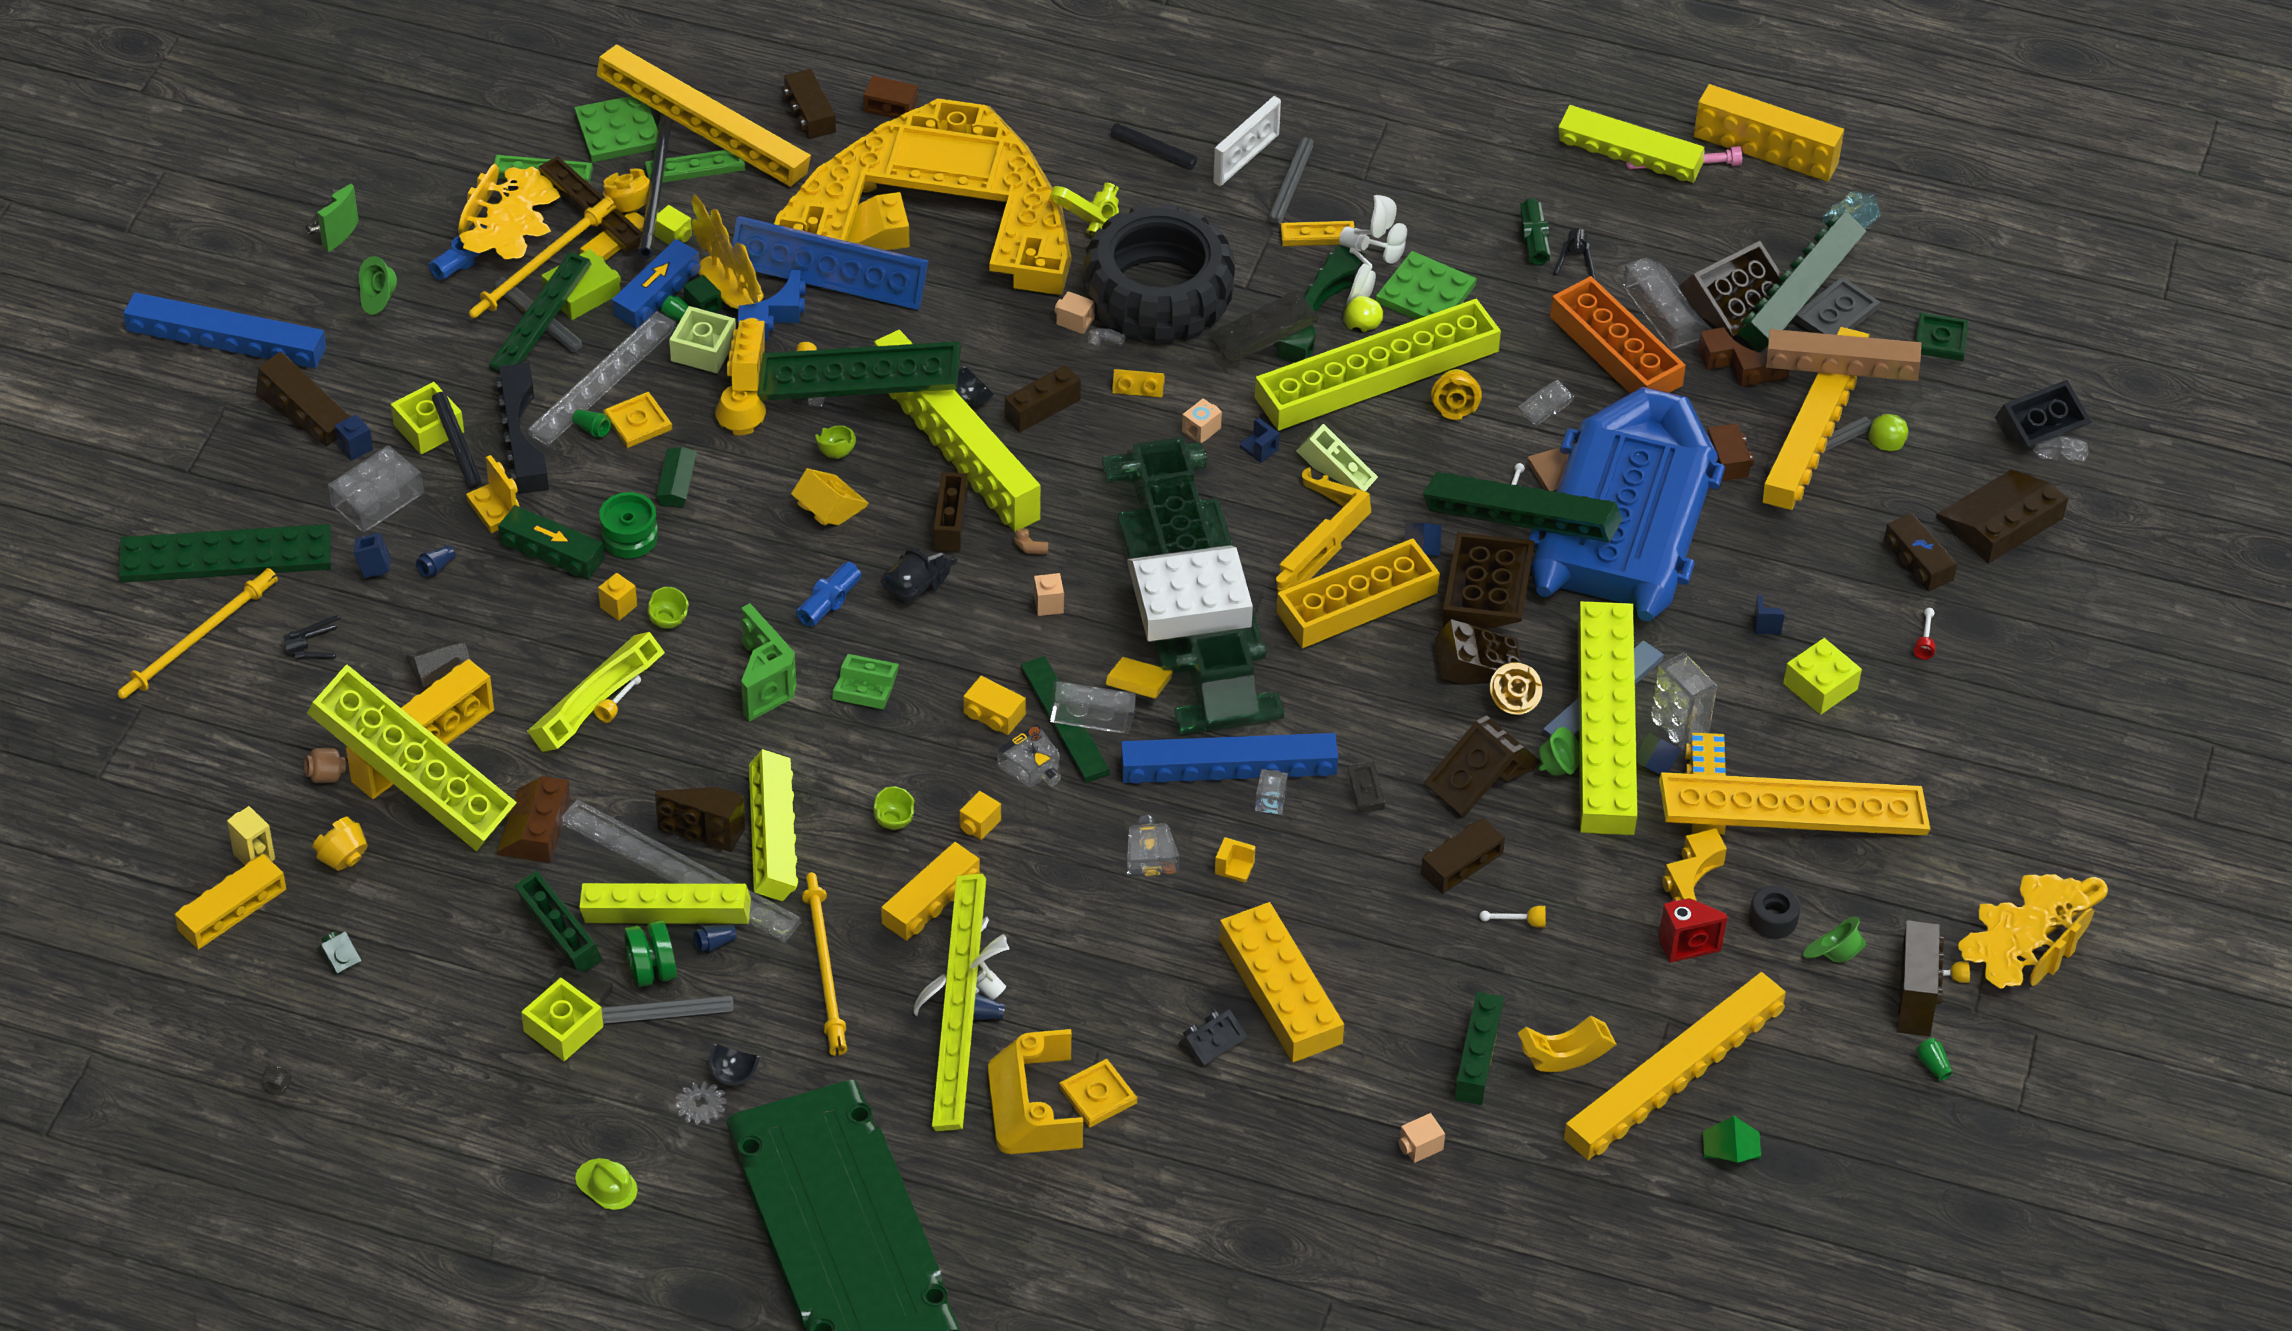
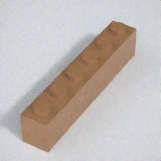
M1770 329L1766 368L1918 381L1922 342Z

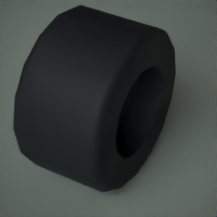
M1776 885L1763 887L1754 894L1749 912L1750 924L1762 936L1776 939L1786 937L1795 931L1798 924L1800 901L1796 894L1788 888ZM1767 910H1778L1783 914H1772Z

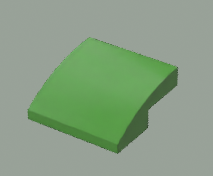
M352 184L332 194V204L317 212L322 247L328 252L347 239L359 222L355 190Z
M848 654L841 666L840 678L833 689V699L884 709L893 688L899 664Z

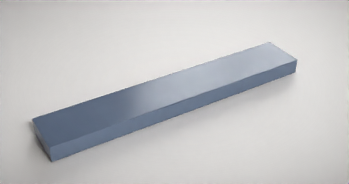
M1644 640L1634 648L1635 684L1663 660L1664 656L1663 653ZM1579 698L1543 729L1545 737L1549 739L1555 730L1560 727L1569 729L1575 737L1579 735Z

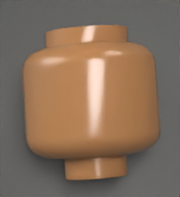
M335 748L313 749L309 755L305 756V775L310 777L314 783H335L339 780L341 773L346 771L345 758L340 757L338 750Z

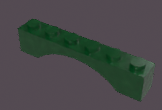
M1338 244L1334 252L1328 254L1324 268L1318 270L1314 284L1308 286L1304 300L1298 302L1294 316L1288 318L1284 332H1280L1276 338L1275 346L1278 347V358L1296 363L1310 358L1314 353L1316 333L1312 321L1316 312L1332 296L1351 288L1359 268L1364 264L1357 256L1349 252L1350 248ZM1358 251L1365 258V253Z

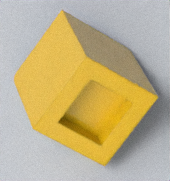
M1224 837L1216 856L1215 874L1246 882L1255 863V846Z

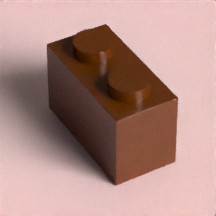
M872 75L863 94L864 112L896 119L916 109L918 105V85Z
M1738 424L1708 427L1707 435L1717 452V463L1725 466L1721 481L1749 477L1750 467L1754 464L1753 454L1747 450L1746 436L1744 433H1741Z

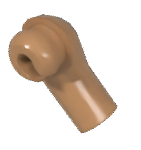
M1020 528L1016 530L1015 544L1024 553L1048 555V542L1033 541L1029 538V531L1027 529Z

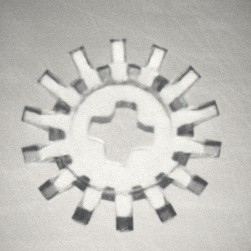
M694 1082L692 1083L693 1091L688 1087H684L682 1090L686 1094L677 1095L676 1099L683 1100L675 1103V1108L683 1107L678 1112V1115L687 1114L685 1121L689 1122L692 1118L695 1120V1125H699L700 1120H705L706 1124H710L709 1118L711 1117L716 1120L720 1117L716 1112L724 1113L725 1108L719 1104H727L725 1098H720V1096L724 1095L723 1090L715 1091L717 1088L715 1084L706 1089L707 1082H703L701 1089H698L697 1084ZM701 1097H704L708 1104H703L700 1108L696 1107L694 1100H700Z

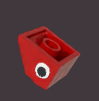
M1691 898L1673 900L1664 904L1658 938L1669 963L1720 952L1728 918L1726 913Z

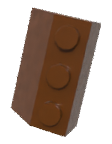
M541 776L517 789L514 801L517 803L509 813L497 849V855L545 863L551 862L571 801L569 781Z

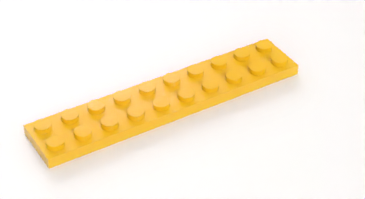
M1662 772L1659 778L1666 822L1928 835L1930 831L1922 786Z

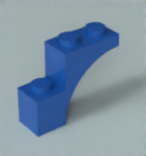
M791 270L786 285L771 298L757 304L739 305L738 326L739 320L747 318L765 321V341H769V331H774V323H800V313H805V298H801V295H806V280H801V270Z

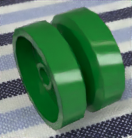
M625 492L611 496L602 504L599 511L601 538L605 549L609 553L625 559L637 558L647 554L655 547L658 541L656 507L649 498L642 494Z
M663 920L648 923L646 929L647 940L643 930L638 925L624 928L626 956L638 988L652 985L654 980L653 966L657 977L662 982L674 980L677 977L672 945Z

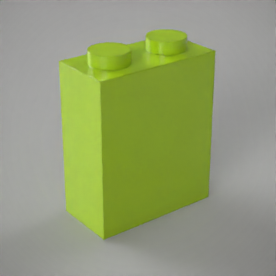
M591 249L579 254L590 259L592 265L561 307V310L571 320L609 301L620 292L621 278L618 272L614 269L612 270L600 255L597 256ZM558 266L541 275L543 288Z

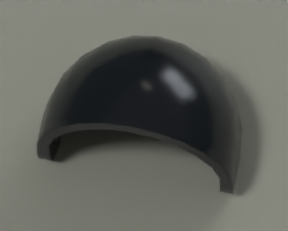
M966 366L959 368L957 389H955L959 396L969 407L980 406L988 402L994 393Z
M714 1043L709 1058L710 1069L714 1077L721 1083L732 1086L740 1085L749 1080L755 1073L760 1055L740 1052Z

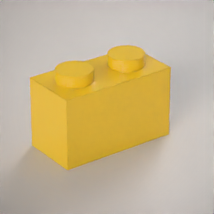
M980 676L963 696L964 714L1006 735H1009L1026 715L1025 697L983 676Z

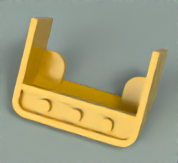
M1071 1029L1025 1033L989 1061L988 1078L997 1147L1001 1152L1019 1154L1083 1148V1117L1054 1120L1053 1110L1048 1104L1043 1102L1029 1103L1024 1064L1071 1060Z

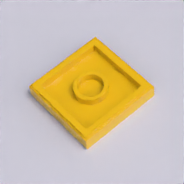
M649 391L603 410L607 418L610 419L612 428L627 448L672 430V423Z
M1122 657L1107 675L1106 684L1155 699L1170 681L1172 670Z
M1108 1059L1059 1083V1089L1078 1114L1083 1117L1084 1122L1089 1128L1137 1104V1096Z

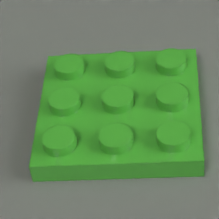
M628 96L574 107L575 116L591 162L655 150L658 129L650 107L635 97Z
M1411 251L1376 295V301L1380 305L1417 320L1462 304L1476 286L1477 278Z

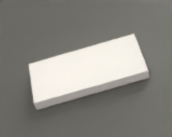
M1273 96L1215 147L1213 183L1218 186L1223 185L1279 135L1281 99Z

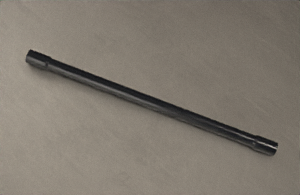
M662 113L659 121L642 236L640 237L638 255L643 259H649L653 255L655 227L672 119Z

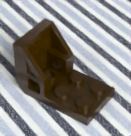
M1486 715L1470 727L1424 783L1465 817L1499 776L1505 781H1509L1534 770L1541 760Z

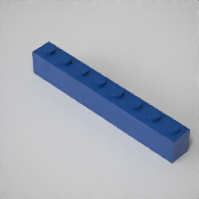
M135 292L123 313L127 331L271 359L282 351L294 364L317 368L326 349L324 330Z
M1320 733L1121 741L1123 783L1337 775L1338 751L1336 734Z

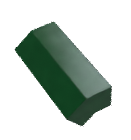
M684 447L667 449L656 495L662 507L673 505L683 508L687 499L697 451Z

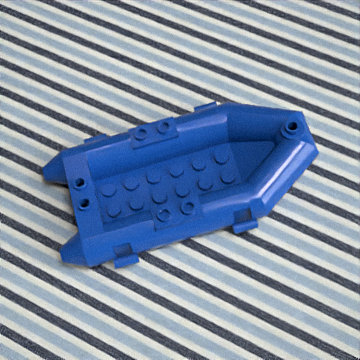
M1641 387L1582 420L1578 430L1567 429L1560 447V452L1563 454L1569 453L1556 492L1610 500L1617 503L1623 520L1610 543L1532 529L1529 540L1535 541L1534 549H1537L1530 569L1536 592L1540 596L1549 597L1560 588L1616 602L1633 604L1641 620L1651 621L1671 605L1678 582L1682 585L1689 583L1695 562L1692 559L1686 558L1708 488L1709 486L1712 489L1719 488L1725 466L1717 463V452L1689 398ZM1542 532H1543V537H1544V538L1539 541L1540 536H1541V534H1542Z

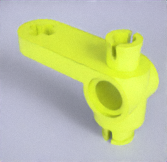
M1104 183L1102 192H1096L1092 202H1088L1071 190L1060 186H1054L1050 194L1052 201L1089 223L1086 233L1092 237L1098 228L1102 229L1106 220L1119 213L1117 206L1119 200L1116 198L1119 188L1111 183Z

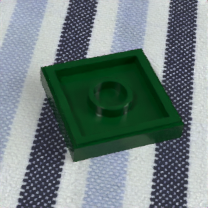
M1920 313L1915 342H1922L1921 355L1963 361L1969 320Z

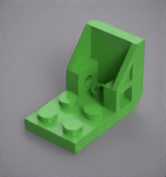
M751 603L741 608L742 620L740 621L743 628L742 643L748 651H752L741 680L743 715L749 722L793 699L796 691L795 652Z

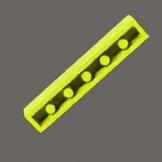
M1569 105L1559 125V141L1567 145H1575L1592 153L1597 152L1614 160L1619 159L1625 162L1629 160L1636 167L1644 165L1645 168L1651 169L1658 174L1664 173L1681 181L1694 183L1704 162L1703 146Z
M762 749L749 764L754 893L784 901L790 893L795 891L798 884L795 868L797 856L795 855L794 847L796 835L794 834L793 825L795 814L793 813L792 804L794 793L791 783L793 772L791 770L790 758Z
M582 883L580 911L585 923L648 924L649 922L663 920L665 924H749L751 897L746 884Z

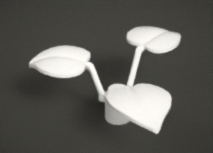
M1374 195V211L1370 230L1354 229L1347 226L1341 232L1340 244L1350 248L1349 252L1357 256L1364 263L1356 274L1345 305H1348L1356 297H1369L1375 284L1376 274L1371 270L1372 264L1358 251L1365 250L1369 244L1384 247L1383 260L1390 264L1397 262L1404 252L1407 228L1402 223H1397L1391 228L1387 237V243L1369 239L1366 235L1371 234L1375 238H1380L1385 234L1386 229L1393 225L1397 208L1395 202L1386 196Z
M987 916L982 919L981 932L986 929L989 921ZM1004 934L994 939L970 965L971 969H974L977 965H980L982 968L977 974L976 994L981 991L986 998L991 1000L998 997L1004 991L1006 985L989 970L984 960L997 953L1009 950L1007 937ZM941 975L922 990L914 1004V1014L916 1016L918 1015L919 1008L944 986L947 975Z

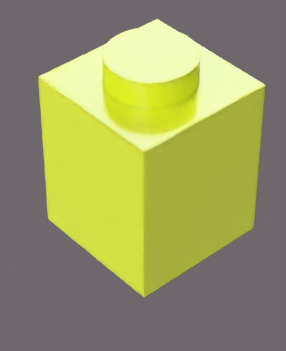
M668 205L657 214L654 236L668 245L675 239L683 243L687 242L692 236L691 218Z

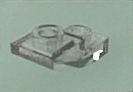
M1556 380L1519 406V410L1537 427L1553 412L1555 414L1559 413L1575 397Z
M2058 436L2033 446V452L2042 459L2057 461L2060 453H2062L2070 460L2077 459L2084 462L2088 455L2087 442Z

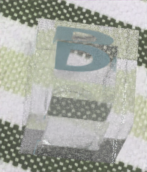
M1261 769L1256 792L1255 811L1282 815L1287 792L1288 773Z

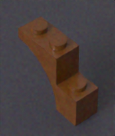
M1724 327L1700 331L1698 350L1707 370L1732 366L1741 387L1788 378L1789 370L1766 368L1767 354L1743 347L1730 337Z

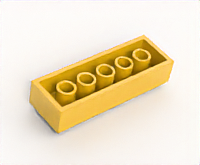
M1711 84L1708 85L1699 100L1694 137L1729 149L1730 147L1740 146L1744 154L1829 182L1839 163L1844 135L1843 128Z
M1412 538L1278 592L1276 614L1303 649L1438 594L1440 573Z
M467 659L461 665L454 667L446 676L435 681L424 692L414 696L401 709L445 745H448L494 711L490 675ZM349 747L346 748L351 782L371 799H375L393 785L391 781Z
M1268 902L1220 920L1219 941L1292 1063L1343 1044V1021L1271 903Z

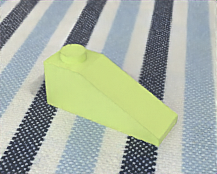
M1324 424L1314 431L1296 450L1314 469L1346 486L1366 491L1378 478Z

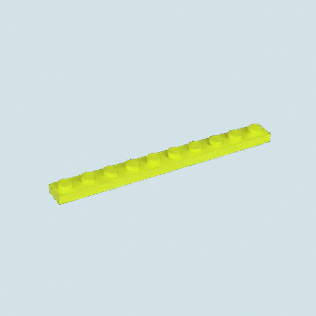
M983 874L956 877L932 1127L935 1131L963 1129L978 965L974 969H971L970 965L979 956L986 888V878Z

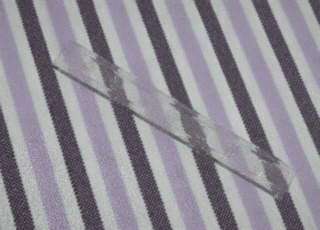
M656 311L528 428V434L549 446L573 423L572 416L576 410L587 411L676 329V321Z

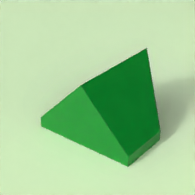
M1732 1116L1702 1132L1704 1158H1720L1737 1163L1749 1159H1761L1759 1132L1736 1116Z

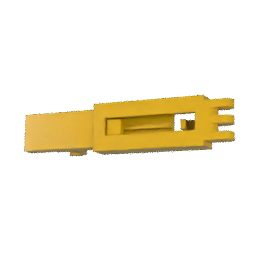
M1311 467L1302 472V480L1305 487L1323 494L1343 506V508L1331 520L1325 519L1279 564L1282 572L1276 577L1278 592L1310 580L1342 548L1341 542L1371 513L1369 493L1329 481L1328 475H1324L1320 480H1315L1312 478Z

